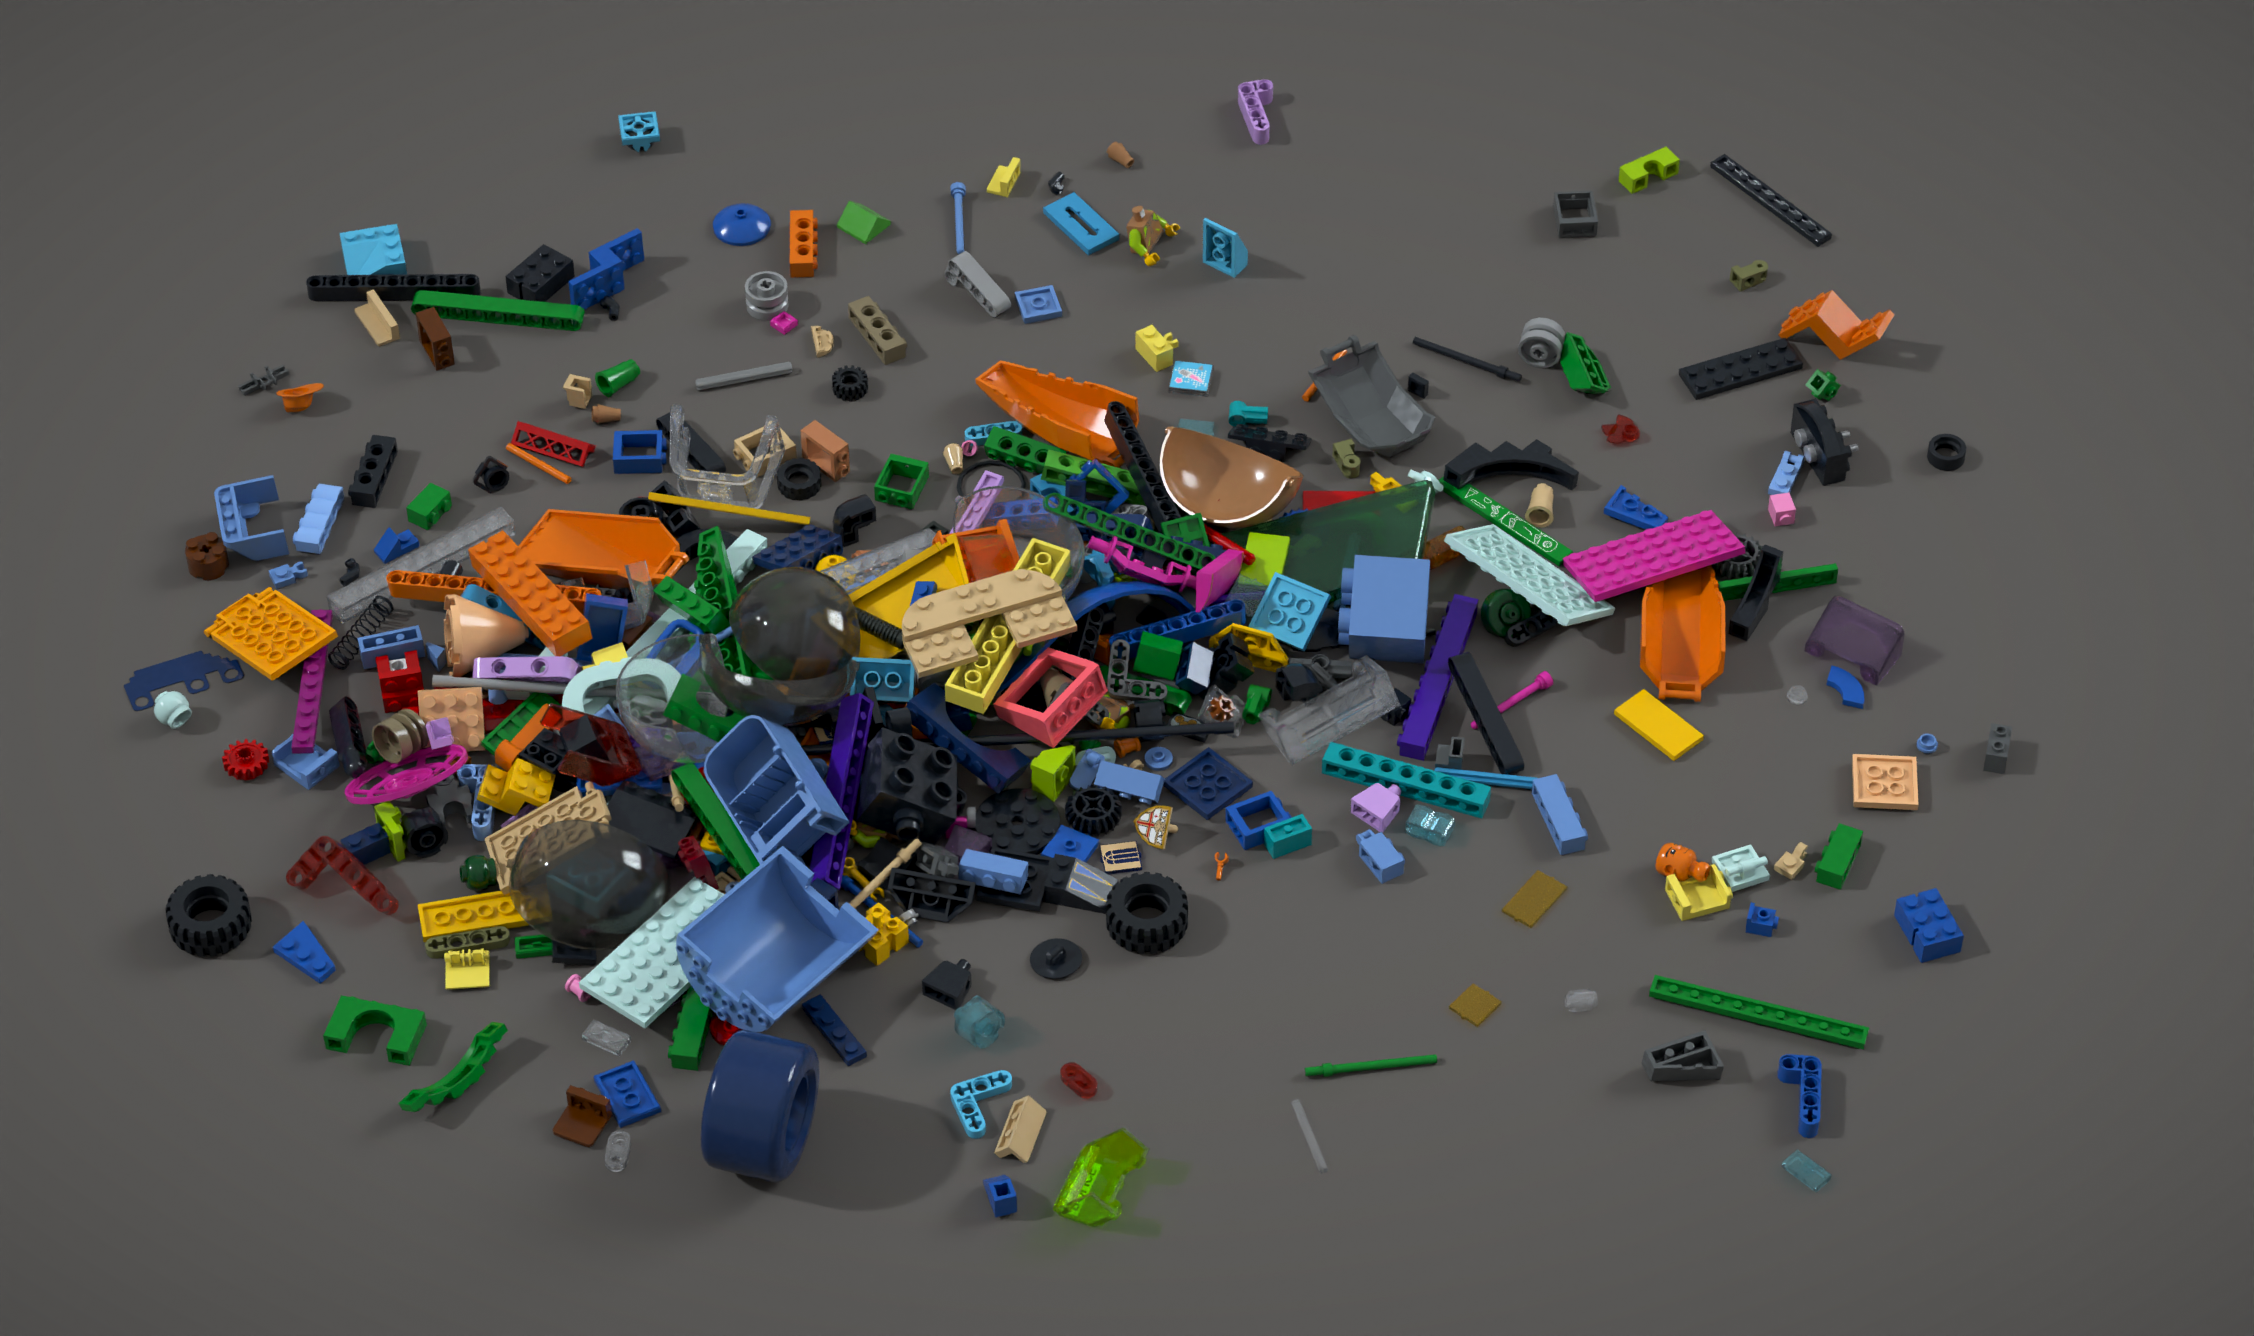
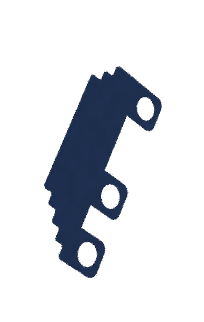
M198 651L134 671L135 676L129 679L130 683L124 684V688L133 709L140 711L154 705L149 691L184 681L188 692L194 694L209 688V683L205 676L207 673L218 670L225 683L239 680L244 675L236 659L229 661L227 657L221 659L219 655L211 656L210 653L203 654L202 651ZM229 669H235L238 671V675L235 678L229 679L225 677V672ZM194 680H202L204 682V686L200 689H193L190 684ZM139 697H146L149 700L148 704L142 707L137 706L135 701Z

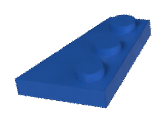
M304 921L273 946L274 953L320 984L336 971L334 963Z

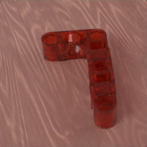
M329 836L319 837L286 874V881L289 885L303 890L308 888L318 878L317 876L329 864L361 897L379 912L391 915L399 907L398 900L386 889L382 882L350 851ZM331 842L330 850L325 852V845ZM359 870L360 876L357 880H354V874ZM302 874L301 881L296 883L297 875ZM389 899V905L384 909L383 902Z

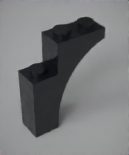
M1764 545L1761 549L1749 587L1736 612L1730 619L1728 634L1748 641L1768 610L1770 594L1780 581L1783 551L1768 545Z

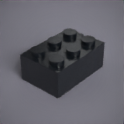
M543 244L505 276L507 293L519 300L546 302L575 277L573 259Z

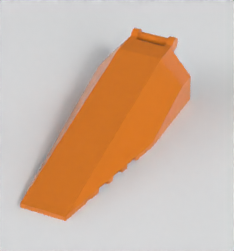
M1712 565L1662 580L1646 587L1642 600L1640 668L1659 689L1658 699H1693L1694 702H1701V691L1724 672L1726 652L1725 603L1722 593L1719 591L1718 580L1715 578V571L1712 569Z

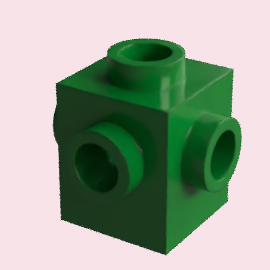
M1818 369L1805 384L1812 390L1811 394L1819 400L1823 398L1828 401L1837 394L1841 386L1836 381L1837 377L1829 371L1825 373Z

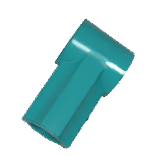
M1234 401L1230 404L1228 421L1231 426L1234 427L1237 424L1246 423L1267 424L1268 407L1247 406L1242 401Z

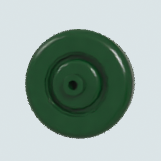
M1512 589L1493 591L1486 597L1481 608V620L1485 629L1489 633L1504 638L1505 633L1512 626L1532 616L1530 603L1524 596L1515 593ZM1520 631V632H1519L1518 634H1516V635L1512 634L1511 637H1512V638H1515V637L1521 635V634H1522V631Z

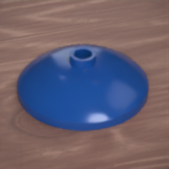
M746 203L733 204L722 209L713 220V231L716 237L722 242L734 246H747L761 241L767 236L771 227L770 218L763 209Z

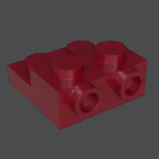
M691 836L681 839L678 842L681 850L678 851V855L688 873L693 872L695 877L700 878L702 883H706L716 890L719 889L707 857L695 837Z

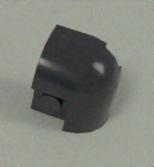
M866 494L845 501L837 507L834 513L833 533L841 535L843 548L859 542L858 529L876 521V507Z
M1290 663L1276 669L1275 687L1284 701L1301 699L1307 710L1314 709L1315 701L1318 698L1317 694L1323 692V688L1314 672L1301 663Z

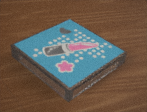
M1175 360L1168 392L1208 397L1214 364Z

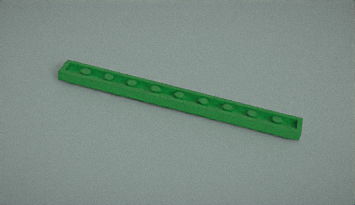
M1658 975L1654 976L1649 991V997L1863 1050L1869 1033V1027Z

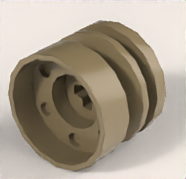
M402 709L390 718L375 725L372 730V739L377 751L390 763H399L411 754L426 747L429 741L425 723L416 712L410 709Z

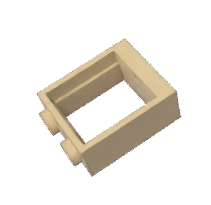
M776 422L734 440L735 449H733V454L735 458L740 460L746 471L751 472L755 478L779 468L787 460L797 459L796 445ZM768 441H772L778 448L757 459L749 451Z

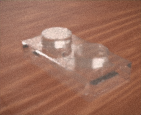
M593 1019L582 1033V1040L620 1057L631 1043V1036Z

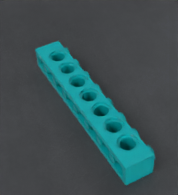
M1330 742L1322 759V774L1368 787L1379 783L1388 789L1391 785L1395 784L1401 789L1400 796L1481 819L1490 802V786L1387 758L1382 755H1376L1343 744Z

